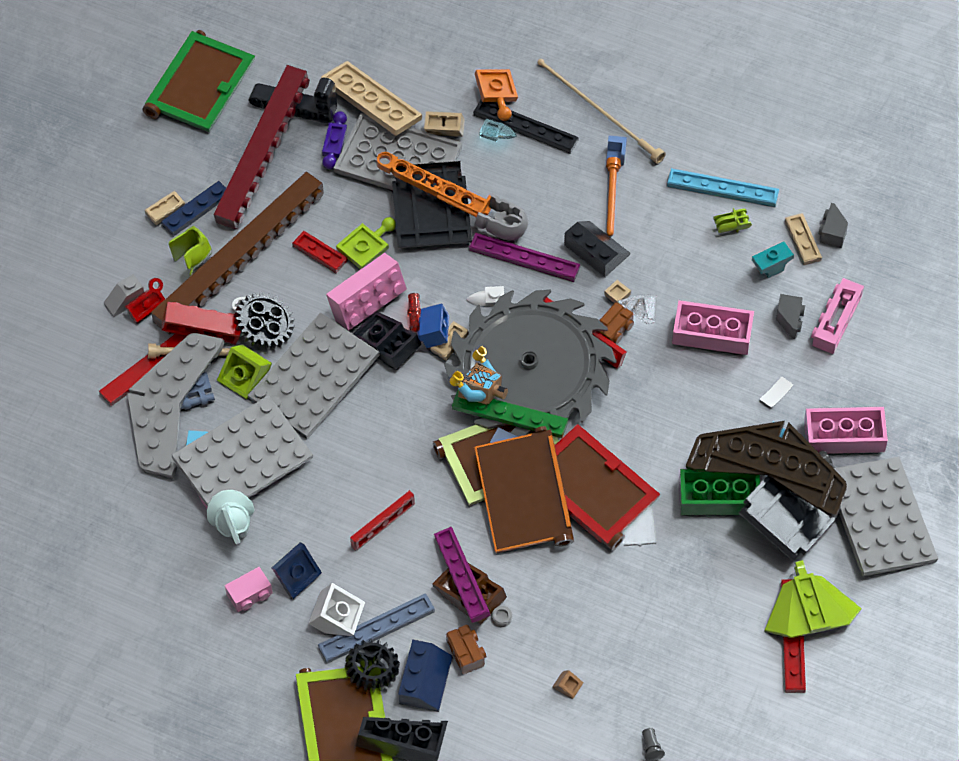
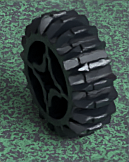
M372 639L369 640V643H366L364 640L361 641V645L356 643L354 649L350 648L345 658L346 676L351 677L350 682L351 684L356 683L357 689L363 686L365 692L368 688H371L373 693L376 688H379L380 691L384 689V686L389 688L391 682H394L399 674L400 662L398 661V655L394 653L393 647L388 648L387 642L381 645L380 639L377 643H373ZM381 658L386 661L389 668L384 667ZM356 662L364 669L363 673L357 668Z

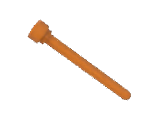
M609 157L606 160V168L609 172L606 232L608 236L614 234L617 172L621 168V160L617 157Z

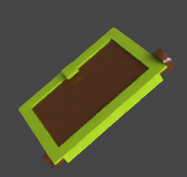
M358 666L357 668L363 673L364 669ZM310 668L299 670L295 677L308 761H393L390 755L356 746L363 717L385 718L382 695L379 688H376L374 693L371 688H368L365 692L363 686L357 689L356 683L351 684V677L346 676L347 670L345 668L311 672Z

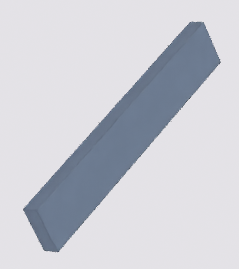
M425 593L358 625L353 636L337 635L318 644V648L328 664L347 655L350 648L354 649L356 643L361 645L362 640L369 643L370 639L374 642L434 613L435 608Z

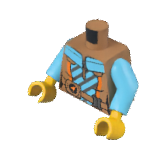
M483 346L475 350L472 355L474 360L481 363H476L464 377L461 372L456 371L450 378V384L458 386V397L467 399L470 402L489 404L495 396L505 399L508 389L501 386L502 376L495 371L489 360L484 358L487 351Z

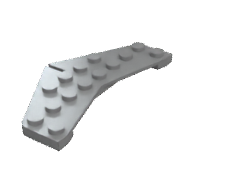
M197 333L189 334L129 389L131 393H134H128L139 466L144 472L174 478L177 464L172 459V454L177 452L181 406L184 398L212 359L217 358L222 351L225 343L223 339Z

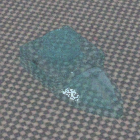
M489 119L485 120L479 132L480 137L495 142L498 139L517 137L516 133L507 125Z

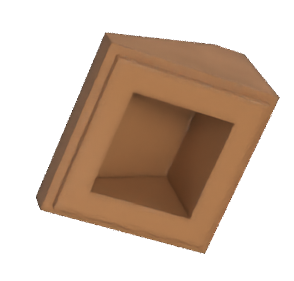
M566 670L560 674L552 687L573 699L584 682L570 670Z

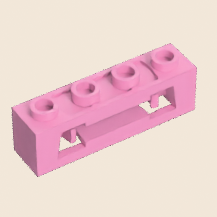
M845 278L842 279L840 284H836L833 291L834 297L833 299L829 298L826 304L827 311L826 313L822 312L818 321L820 325L818 328L815 327L812 332L811 338H814L812 346L834 354L862 298L863 285ZM842 298L841 305L846 307L837 323L834 335L835 327L830 325L839 309Z

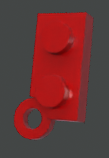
M152 278L148 283L149 289L125 306L134 322H139L165 300L160 292L163 289L161 279ZM154 282H157L159 285L156 289L153 288Z

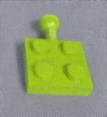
M387 217L383 219L382 226L375 232L362 223L336 245V250L346 256L359 269H362L389 249V244L380 237L385 232L393 231L396 228V222L393 218Z

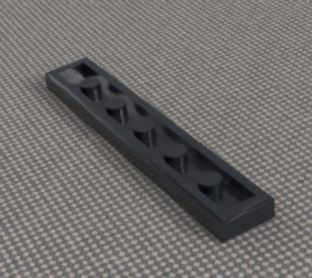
M482 99L473 111V115L569 154L572 153L579 141V137L512 110L511 118L507 121H502L497 116L499 106L491 102H482Z

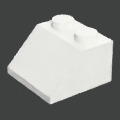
M331 583L320 591L309 624L325 634L353 636L365 602Z

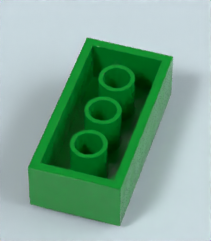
M680 469V515H740V510L746 505L744 503L745 499L760 484V475L697 472L689 469Z

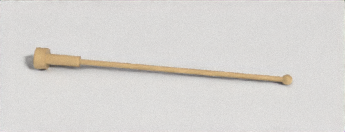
M539 59L537 61L539 66L545 67L548 71H550L553 75H555L558 79H560L563 83H565L568 87H570L573 91H575L578 95H580L583 99H585L588 103H590L593 107H595L598 111H600L603 115H605L623 131H625L632 138H634L638 142L637 144L639 146H641L644 150L651 154L652 161H654L656 164H659L663 161V159L666 156L665 151H663L661 148L655 149L644 139H639L636 135H634L631 131H629L626 127H624L606 111L600 108L597 104H595L592 100H590L587 96H585L582 92H580L577 88H575L572 84H570L567 80H565L562 76H560L557 72H555L552 68L545 64L543 59Z

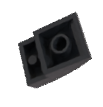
M377 311L353 333V335L379 351V360L395 369H398L422 345L416 333L405 329L401 322Z

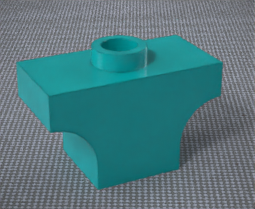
M785 241L752 256V262L761 274L765 273L768 278L783 272L786 264L794 259V254Z

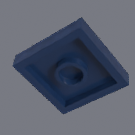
M301 542L271 567L288 596L293 599L322 573L305 544Z

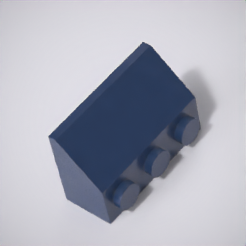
M412 639L398 693L399 704L439 712L453 656L433 643Z

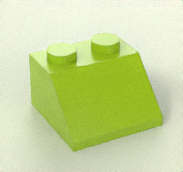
M243 344L234 346L229 350L217 381L242 397L249 399L248 394L268 373L272 363Z

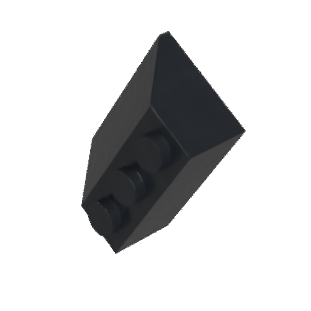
M590 221L576 222L564 233V245L604 277L630 256L628 250Z

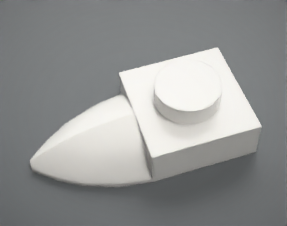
M504 286L485 287L484 291L470 295L467 301L477 306L494 307L498 298L504 295Z

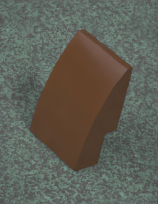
M468 563L491 614L507 598L504 588L491 581L486 573ZM447 568L432 585L449 602L469 617L451 573ZM488 617L476 622L481 625Z

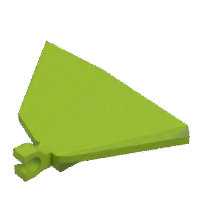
M802 560L795 562L796 566L794 569L797 576L783 584L764 632L794 638L848 626L862 608L824 577L814 575L813 573L807 574L804 561Z

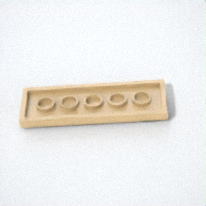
M348 61L321 76V78L331 79L335 83L337 94L395 136L422 120L420 112Z

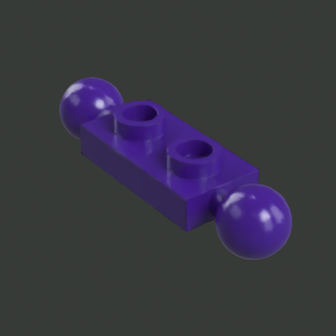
M338 111L333 115L334 123H329L322 150V155L325 157L322 160V165L328 170L334 168L337 162L336 158H339L347 133V125H345L347 115L342 111Z

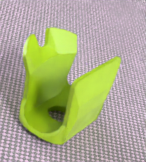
M195 226L188 228L168 243L174 261H177L184 255L187 269L191 268L190 276L193 274L194 269L200 266L212 254V248L208 239Z

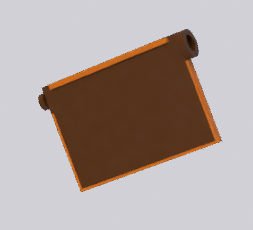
M546 426L537 427L535 429L536 433L475 446L496 553L554 541L555 546H566L574 542L551 429L547 430Z

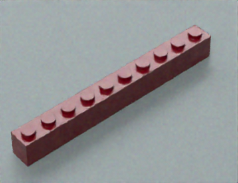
M286 65L213 214L216 223L236 230L238 225L243 222L244 212L246 208L250 207L253 194H256L258 191L259 181L261 178H264L266 167L273 160L275 148L279 147L281 136L283 133H286L290 118L294 117L295 107L297 103L301 102L304 89H307L310 79H308L306 70Z

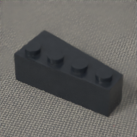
M363 717L356 746L408 761H438L448 721L431 722V720H422L421 722L410 721L409 719L391 720L390 718Z

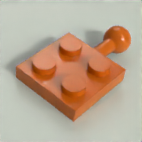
M510 69L476 70L474 75L482 102H497L499 106L498 118L502 121L509 120L512 112L510 108L506 107L505 102H516L518 99Z

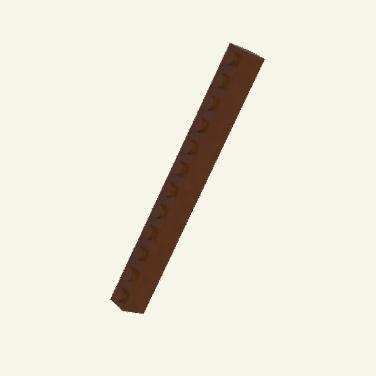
M306 171L151 312L153 323L162 329L163 314L167 302H178L182 305L197 307L205 305L213 294H217L226 282H230L238 271L243 270L250 260L256 258L262 249L268 247L273 239L281 235L285 228L293 224L316 200L321 199L324 194L323 183Z

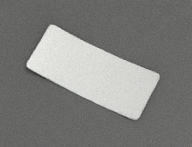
M780 377L760 400L773 407L791 389L793 384L784 377Z

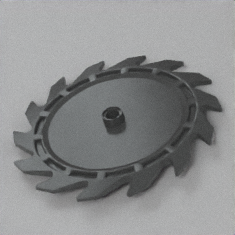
M551 289L535 290L518 303H512L514 295L512 290L498 298L488 316L481 314L480 305L469 315V336L466 339L461 338L456 331H453L451 346L461 364L455 367L446 362L444 363L448 378L450 379L456 371L461 372L464 377L476 363H481L474 360L472 355L475 350L483 346L487 351L484 358L488 359L495 371L502 376L501 386L508 389L505 399L495 396L494 399L564 418H569L572 411H578L583 423L592 412V389L597 387L605 396L608 395L610 380L602 368L600 360L606 359L616 363L612 348L592 335L596 331H608V328L596 318L572 313L574 310L585 306L583 302L569 298L545 303L544 299L551 293ZM486 418L474 421V424L487 429L509 425ZM515 427L511 434L519 437L528 435L533 431Z

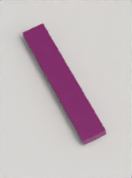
M475 233L469 246V251L571 282H575L580 270L579 263L479 233Z
M452 526L434 533L471 622L474 623L491 616Z

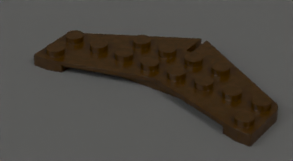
M785 420L703 433L697 436L686 463V469L697 472L768 475L825 514L837 518L847 490V483L789 422L782 438L780 435Z

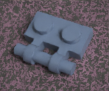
M207 372L202 373L186 395L181 409L185 408V410L191 409V406L206 405L208 402L215 400L213 393L205 394L212 392Z

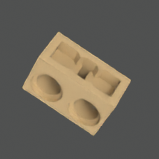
M426 111L424 130L427 133L438 136L463 137L465 119L462 113Z

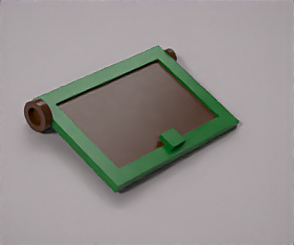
M202 30L191 31L142 108L144 114L152 119H157L162 113L210 132L254 62L255 55L206 37L205 32Z

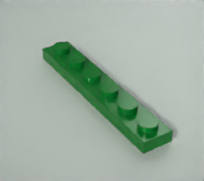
M457 390L452 403V410L535 431L537 427L546 426L547 430L551 429L552 436L563 438L568 425V418L493 399L489 404L470 402L467 399L458 397L459 390Z

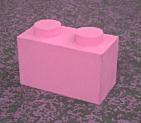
M260 566L224 585L226 595L237 612L248 610L253 604L260 600L264 601L273 594L272 586Z

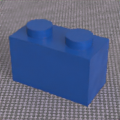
M442 303L421 309L418 338L424 343L426 348L448 343L450 316Z

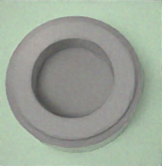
M506 606L495 608L492 613L493 623L498 627L508 626L512 622L511 610Z

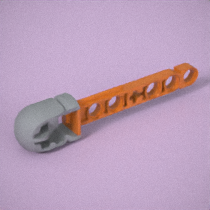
M381 152L377 156L376 165L380 170L388 174L392 173L395 177L477 217L475 226L481 229L486 228L487 232L504 240H516L525 233L528 226L527 214L518 205L505 199H499V196L493 193L489 194L487 199L403 159H398L397 156L389 152ZM387 158L390 162L382 164L380 159ZM403 166L406 168V171L398 172L396 168ZM414 174H420L422 176V179L415 180L412 176ZM453 190L455 195L447 196L445 191ZM463 198H469L471 200V203L464 204L461 200ZM491 209L496 211V214L493 218L488 216Z

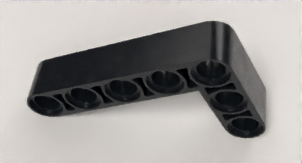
M321 78L314 96L303 94L301 102L297 103L294 116L326 124L331 123L337 109L335 83L329 78ZM261 83L255 84L248 99L249 103L255 107L265 109L276 87Z

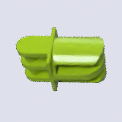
M733 208V211L730 213L714 216L713 219L718 233L736 230L738 233L739 230L750 228L752 224L748 221L747 210L745 208L738 210Z

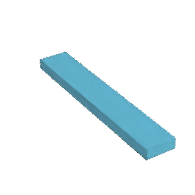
M672 168L667 182V187L776 207L779 194L778 188Z

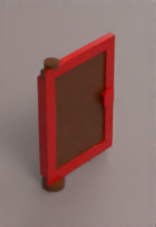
M577 424L554 445L569 516L600 543L603 542L613 551L625 538L622 532L660 497V493Z

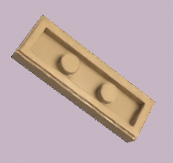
M803 213L785 217V223L803 265L821 261L822 256Z

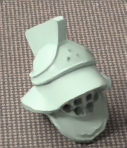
M223 490L214 495L208 503L207 520L223 536L231 537L234 539L235 544H239L240 539L245 537L249 531L250 517L255 509L252 501L242 492Z

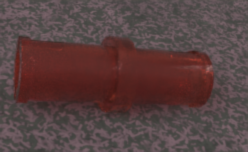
M410 293L408 295L409 309L407 310L410 323L409 329L412 332H418L420 330L419 317L421 316L420 295L418 293Z

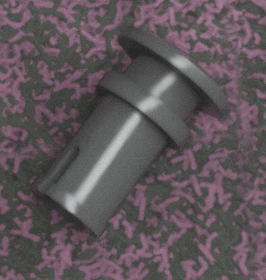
M644 729L642 735L646 745L645 759L647 761L662 759L665 756V751L661 749V745L657 741L655 729Z

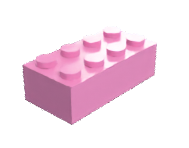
M383 253L328 292L326 296L335 321L349 331L407 290L398 262L386 253Z
M679 300L672 344L748 355L754 311Z
M884 407L806 409L804 418L806 440L818 453L821 451H825L827 454L877 453L886 451L888 439Z

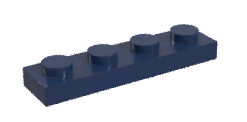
M217 181L162 220V226L174 237L216 207L226 187L220 181Z

